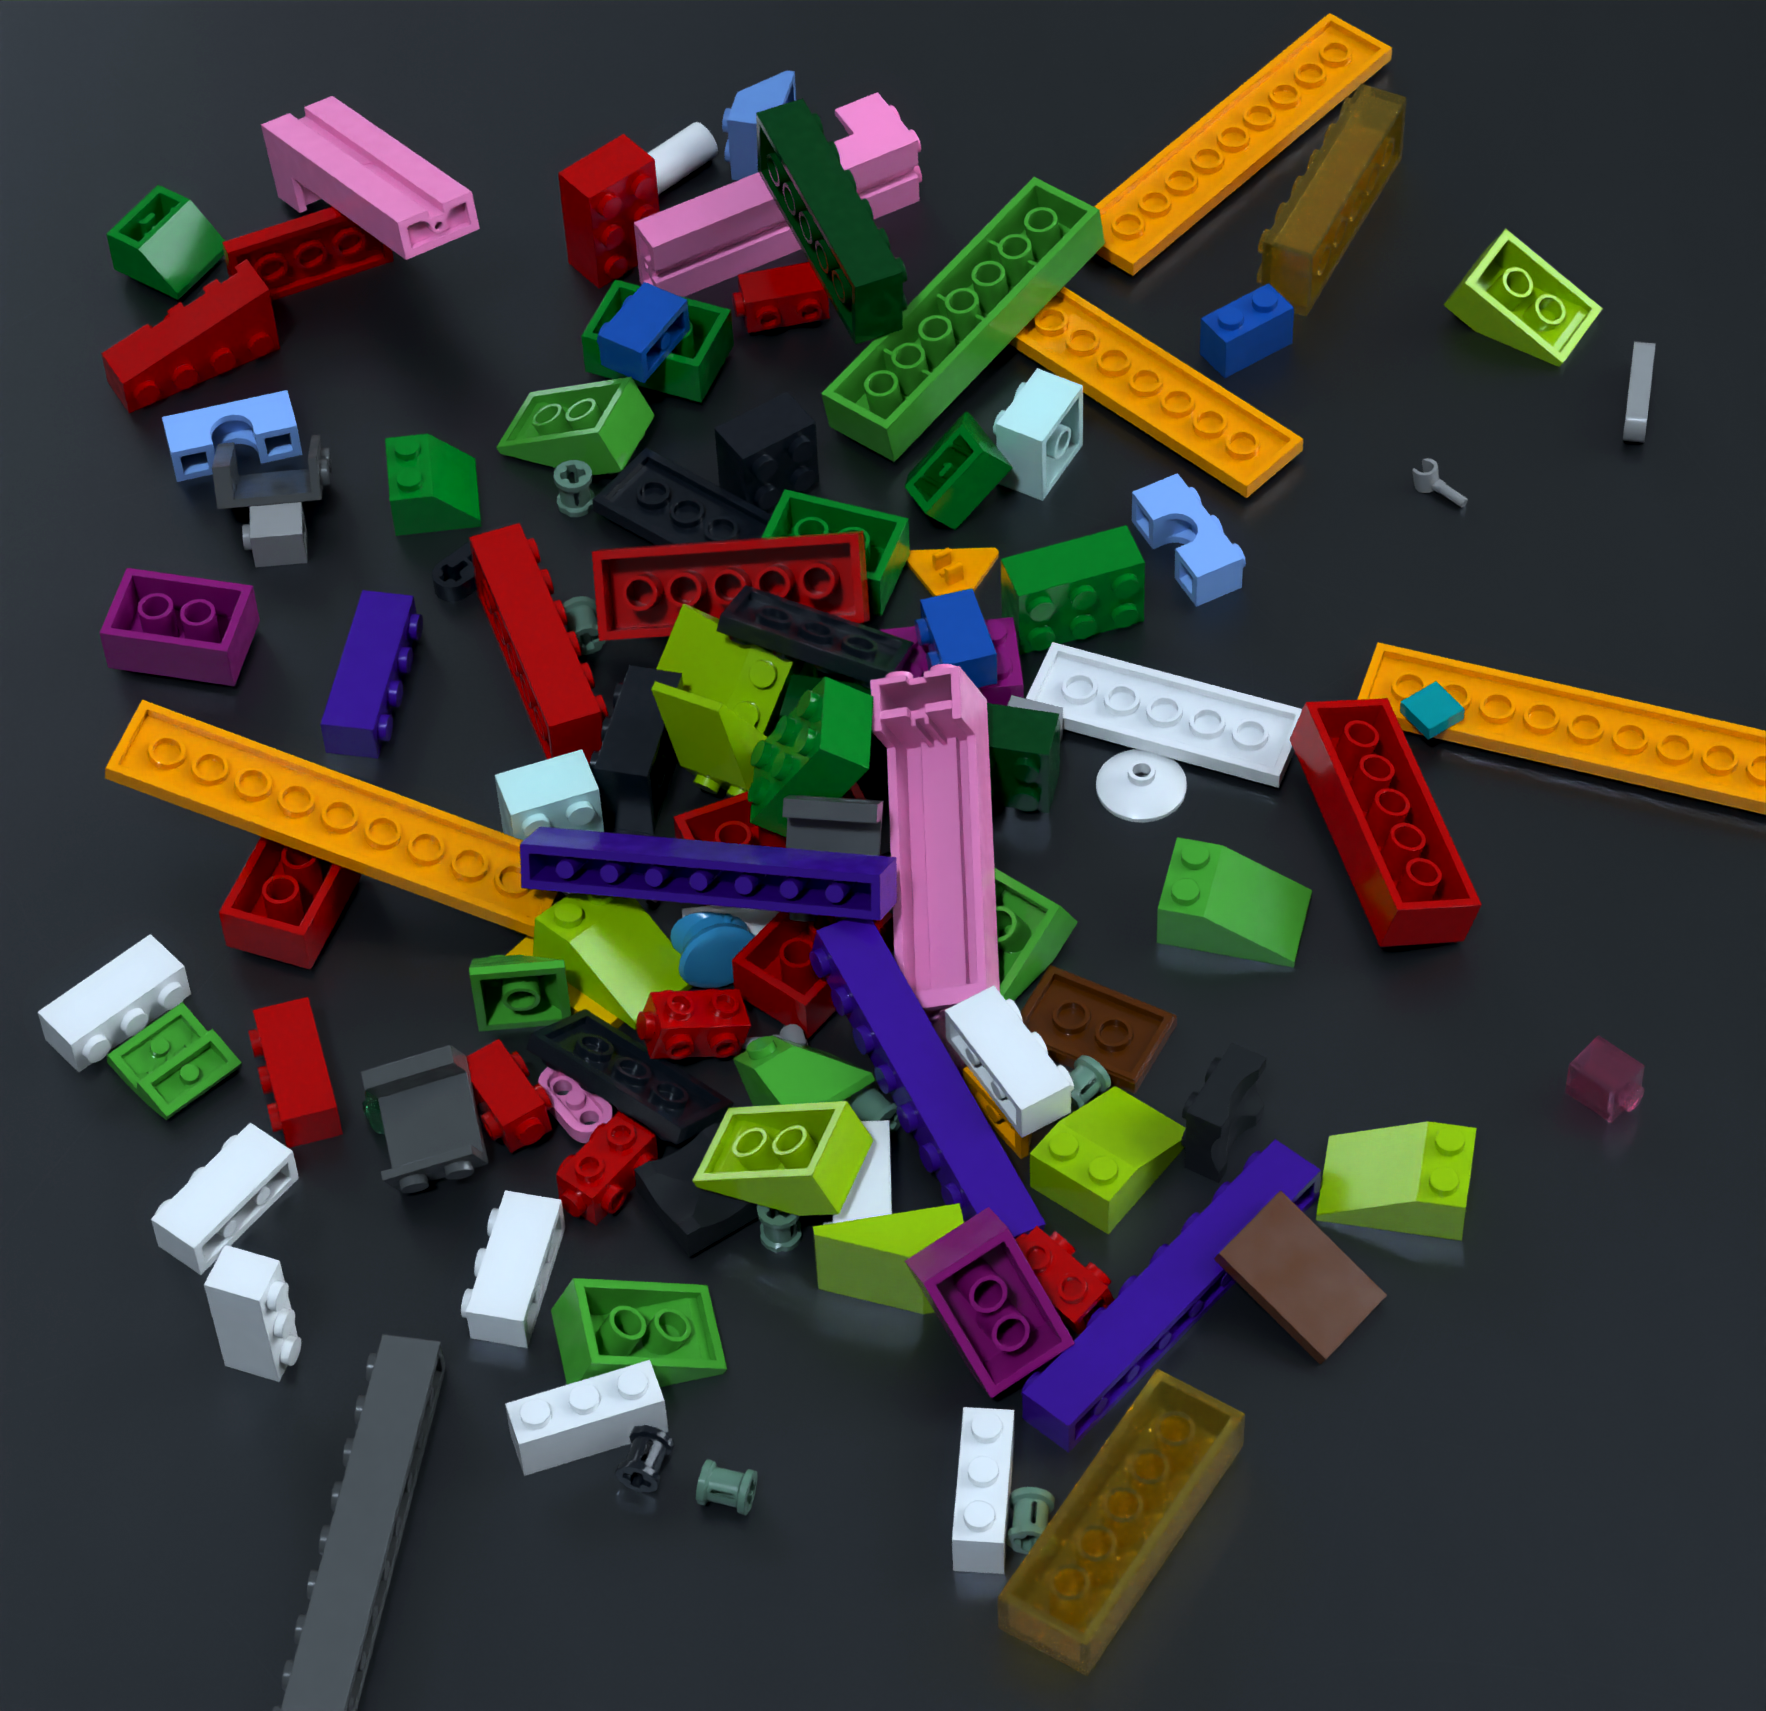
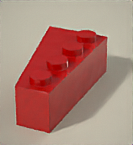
M247 259L235 266L234 268L237 273L221 284L215 279L204 286L205 294L184 307L180 302L167 310L168 314L156 326L152 327L146 324L101 353L107 381L128 413H132L280 349L269 288Z

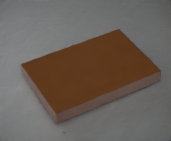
M1052 965L1048 967L1020 1012L1023 1023L1031 1033L1035 1031L1042 1037L1048 1050V1056L1053 1061L1074 1069V1062L1079 1056H1089L1104 1067L1110 1076L1112 1085L1136 1094L1177 1026V1015Z
M1281 1190L1214 1258L1319 1364H1322L1387 1296Z

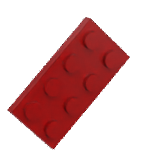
M334 207L222 242L229 278L237 273L234 267L247 259L269 288L271 301L394 261L392 249Z

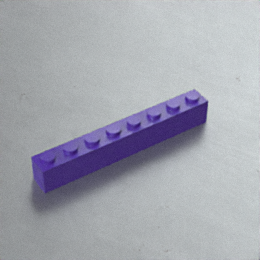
M539 827L520 843L521 888L869 920H881L897 903L896 857Z
M847 918L816 930L812 951L809 953L812 968L819 978H825L831 988V998L836 1011L841 1016L846 1015L853 1027V1038L858 1050L863 1055L868 1054L875 1066L876 1081L883 1093H890L897 1106V1117L902 1128L907 1133L912 1132L919 1145V1155L925 1169L929 1173L934 1172L942 1185L941 1193L945 1204L960 1203L964 1222L990 1207L1008 1227L1014 1239L1024 1233L1028 1235L1036 1226L1044 1231L1046 1223L873 920Z
M1276 1139L1263 1152L1259 1150L1254 1152L1246 1161L1242 1173L1232 1183L1229 1181L1223 1183L1214 1194L1212 1203L1201 1214L1198 1212L1192 1214L1183 1225L1181 1234L1170 1245L1167 1243L1161 1245L1152 1256L1149 1266L1139 1276L1132 1275L1122 1285L1118 1297L1107 1308L1100 1307L1093 1313L1086 1329L1073 1340L1075 1344L1055 1356L1054 1361L1042 1373L1037 1371L1029 1377L1021 1391L1023 1420L1069 1453L1236 1283L1214 1260L1219 1252L1280 1190L1305 1213L1319 1198L1321 1170Z

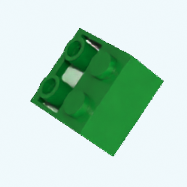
M157 185L106 234L114 270L177 300L224 256L222 242L225 240L190 199L160 185Z
M965 411L909 472L905 488L926 515L956 530L1013 467L973 416Z

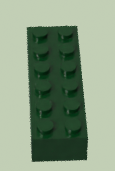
M803 98L757 112L758 172L855 345L902 330L903 311L907 310V302L903 292V282L907 281L905 265L900 257L894 258L890 251V243L885 230L882 227L877 228L875 225L871 206L866 198L861 199L859 197L853 174L849 169L844 171L840 164V156L833 141L828 142L825 138L819 115L816 112H810Z
M792 674L780 711V718L784 715L788 716L798 706L802 695L807 690L812 691L823 678ZM838 681L871 695V688L856 683ZM987 703L992 805L1018 808L1022 811L1049 813L1060 773V714ZM871 730L869 770L857 781V784L888 790L887 748Z

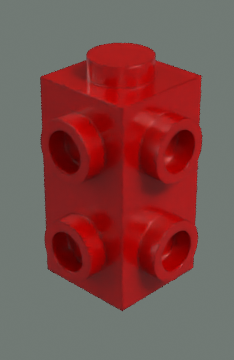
M809 262L737 274L739 292L732 293L733 307L736 318L744 317L748 333L830 319L828 295Z
M739 989L664 990L661 992H650L644 1010L639 1012L637 1016L636 1026L638 1037L640 1040L645 1041L650 1059L671 1058L677 1060L689 1057L724 1058L738 1056L750 1030L751 1023Z
M497 1039L466 1056L476 1105L484 1113L480 1115V1119L493 1141L501 1138L512 1153L524 1145H531L537 1142L544 1134L552 1130L547 1113L548 1110L553 1108L552 1103L541 1084L538 1083L532 1086L526 1078L530 1076V1073L517 1051L510 1054L500 1039Z
M620 1111L607 1123L600 1124L591 1134L589 1141L575 1155L572 1154L566 1157L558 1168L556 1180L559 1199L562 1200L563 1208L572 1216H582L596 1226L608 1213H615L623 1205L627 1194L636 1186L634 1169L648 1161L659 1159L656 1135Z
M1036 1226L1028 1235L1024 1233L1015 1239L1061 1320L1076 1334L1080 1335L1086 1329L1090 1317L1100 1307L1107 1308L1114 1301L1108 1288L1111 1283L1109 1277L1092 1262H1089L1084 1267L1072 1256L1076 1252L1074 1247L1056 1231L1048 1236L1042 1229Z

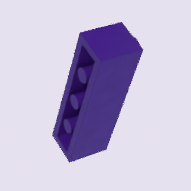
M362 590L320 723L326 753L378 759L383 741L388 742L390 740L393 728V718L391 715L393 707L399 708L401 705L403 674H409L411 671L413 641L420 640L423 630V617L416 612L413 595Z

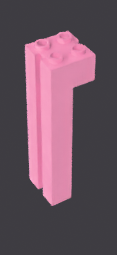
M878 92L835 109V116L849 134V136L834 142L839 152L840 164L844 171L849 169L853 174L857 193L861 199L866 198L872 209L873 220L920 201L919 183L922 182V173L918 166V153L921 152V143L916 132L913 129L908 130L903 124L897 109L893 105L889 106ZM759 172L634 222L640 283H649L681 297L688 296L737 276V274H742L801 250L799 243Z
M333 96L304 107L305 117L297 119L288 113L261 124L278 197L299 213L307 210L306 205L323 199L405 260L480 229L472 191Z
M951 664L932 666L930 671H924L923 677L913 678V674L910 672L895 671L888 673L885 678L870 680L871 696H873L872 732L887 748L891 857H896L897 903L893 906L894 959L931 1023L944 1022L946 1009L993 985L1000 992L987 699L960 666Z

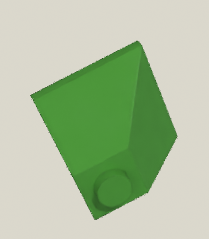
M493 955L472 959L469 967V976L479 1032L549 1026L572 1015L564 960L527 955Z
M765 1036L752 1041L746 1047L747 1051L733 1058L753 1106L843 1101L875 1082L873 1074L828 1052L776 1036Z

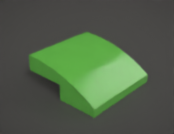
M183 1002L107 1055V1063L149 1107L165 1120H168L242 1067V1062L213 1029L207 1031Z

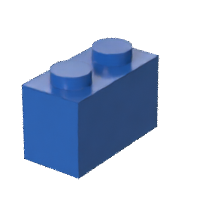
M644 282L633 295L625 299L621 309L610 322H605L600 328L597 344L600 350L601 365L645 383L690 331L687 299Z
M1269 283L1201 318L1200 355L1224 378L1231 376L1292 344L1294 307Z
M973 589L921 599V618L916 619L914 625L919 645H927L929 652L926 653L929 671L932 666L938 664H951L960 666L977 688L997 684V653Z

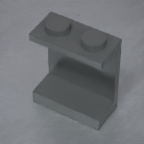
M312 435L308 454L309 469L239 475L235 442L217 444L212 465L217 509L322 500L323 487L330 485V473H332L330 448H322L320 435Z
M788 795L783 798L782 817H787L786 848L880 856L883 801ZM789 912V919L793 921L814 922L818 918V915ZM836 917V922L847 919V917Z
M447 1045L361 1072L364 1090L377 1097L379 1101L392 1167L391 1169L381 1171L382 1181L399 1191L401 1190L403 1193H414L428 1188L430 1181L443 1177L449 1180L466 1178L474 1173V1168L488 1164L466 1055L453 1046Z

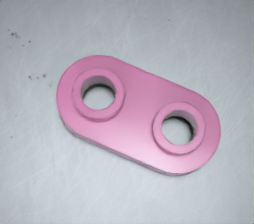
M547 1067L540 1074L538 1083L546 1091L553 1106L549 1112L574 1140L587 1143L593 1131L600 1124L607 1123L613 1117L610 1102L597 1094L585 1091L577 1081L563 1072ZM561 1091H569L566 1095L557 1094ZM587 1122H596L594 1124L585 1125V1123Z

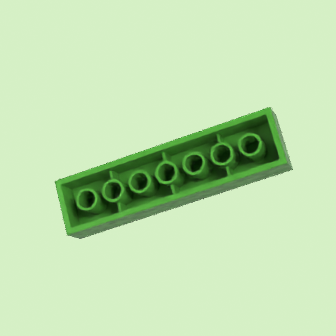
M1033 177L907 306V310L903 311L902 330L875 338L821 393L829 427L895 462L1105 244L1100 210Z

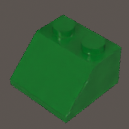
M428 433L385 438L389 498L395 536L482 527L474 457Z

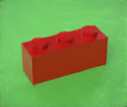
M304 997L253 1010L257 1029L249 1030L248 1034L254 1058L264 1056L266 1065L257 1067L263 1094L273 1093L275 1103L267 1104L273 1132L283 1131L286 1147L288 1148L343 1135L338 1108L309 998Z

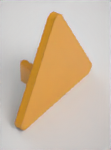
M947 547L945 549L910 550L906 564L933 597L971 588L975 592L999 558V551L994 547L950 549Z

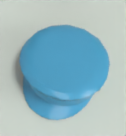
M697 912L684 916L674 924L670 935L674 949L681 954L679 963L680 976L689 985L699 988H718L734 983L732 959L755 935L750 932L744 921L728 913Z

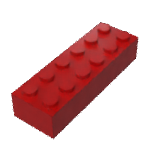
M520 523L469 537L479 600L546 760L582 749L590 765L593 751H600L602 722L608 716V711L602 695L594 696L591 690L595 688L589 664L587 662L580 664L578 657L581 656V650L575 632H567L564 627L568 623L563 604L560 599L553 601L551 594H554V588L547 568L539 569L538 564L541 563L535 539H526Z
M864 531L612 548L592 551L599 641L670 636L683 604H687L720 619L722 612L745 585L856 623H865L870 620Z
M1388 698L1305 702L1291 734L1290 742L1379 946L1464 941L1482 904Z

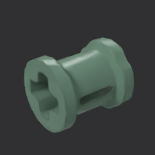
M568 460L562 462L554 470L553 476L554 482L560 491L557 496V507L561 513L569 517L585 516L593 509L592 499L595 497L593 491L589 488L592 482V470L583 461ZM571 472L574 473L575 483H571V480H570V473H571ZM574 494H578L579 505H575Z
M578 596L567 600L563 604L568 623L565 626H567L569 632H575L581 655H589L599 651L607 640L599 641L596 602L587 596Z
M1086 1055L1079 1056L1075 1060L1074 1069L1069 1073L1074 1084V1090L1071 1091V1113L1087 1104L1098 1092L1103 1093L1111 1086L1110 1076L1104 1067L1095 1059Z
M876 1082L871 1083L843 1100L849 1103L861 1121L889 1120L890 1136L901 1125L897 1117L896 1104H891L878 1092L879 1085Z
M757 1204V1215L761 1222L760 1240L763 1246L772 1252H788L796 1248L802 1240L801 1223L798 1220L800 1216Z
M707 1459L702 1466L697 1483V1504L705 1506L708 1502H714L737 1508V1513L747 1515L756 1493L757 1471L748 1469L745 1473L729 1470L717 1467L715 1461Z
M1022 1487L1012 1491L1010 1494L1009 1507L1013 1510L1012 1528L1006 1534V1544L1013 1551L1035 1555L1046 1552L1051 1548L1052 1535L1047 1531L1048 1515L1054 1509L1055 1498L1050 1492L1038 1487Z

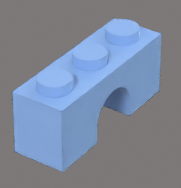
M287 390L162 417L177 482L212 475V465L217 444L235 442V444L249 445L257 451L261 464L302 455L298 428Z
M1178 473L1132 492V523L1152 549L1168 543L1185 544L1175 549L1174 578L1196 607L1242 588L1243 568L1246 566L1243 551L1238 544L1230 542L1223 532L1219 519L1215 515H1209L1203 507L1195 488L1188 487Z

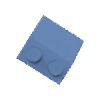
M786 70L737 92L732 108L725 109L722 121V130L728 133L725 147V162L731 165L732 180L738 181L758 173L756 113L796 101L795 71Z

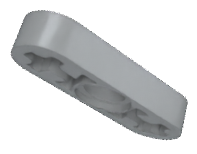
M1634 341L1623 441L1644 443L1656 345L1654 343Z

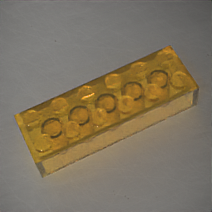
M1360 84L1353 97L1345 99L1337 123H1331L1327 128L1321 149H1315L1312 152L1305 175H1299L1296 178L1290 199L1287 203L1282 202L1280 204L1271 230L1265 229L1262 233L1258 245V253L1262 254V263L1258 270L1257 283L1261 284V287L1268 283L1274 287L1294 307V313L1307 317L1402 159L1407 97Z
M1156 1369L997 1597L998 1628L1088 1676L1243 1447L1245 1413Z

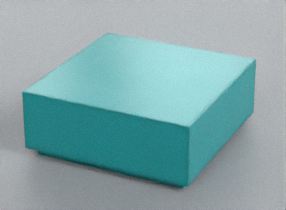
M1436 681L1404 699L1400 704V713L1428 740L1464 719L1465 709Z

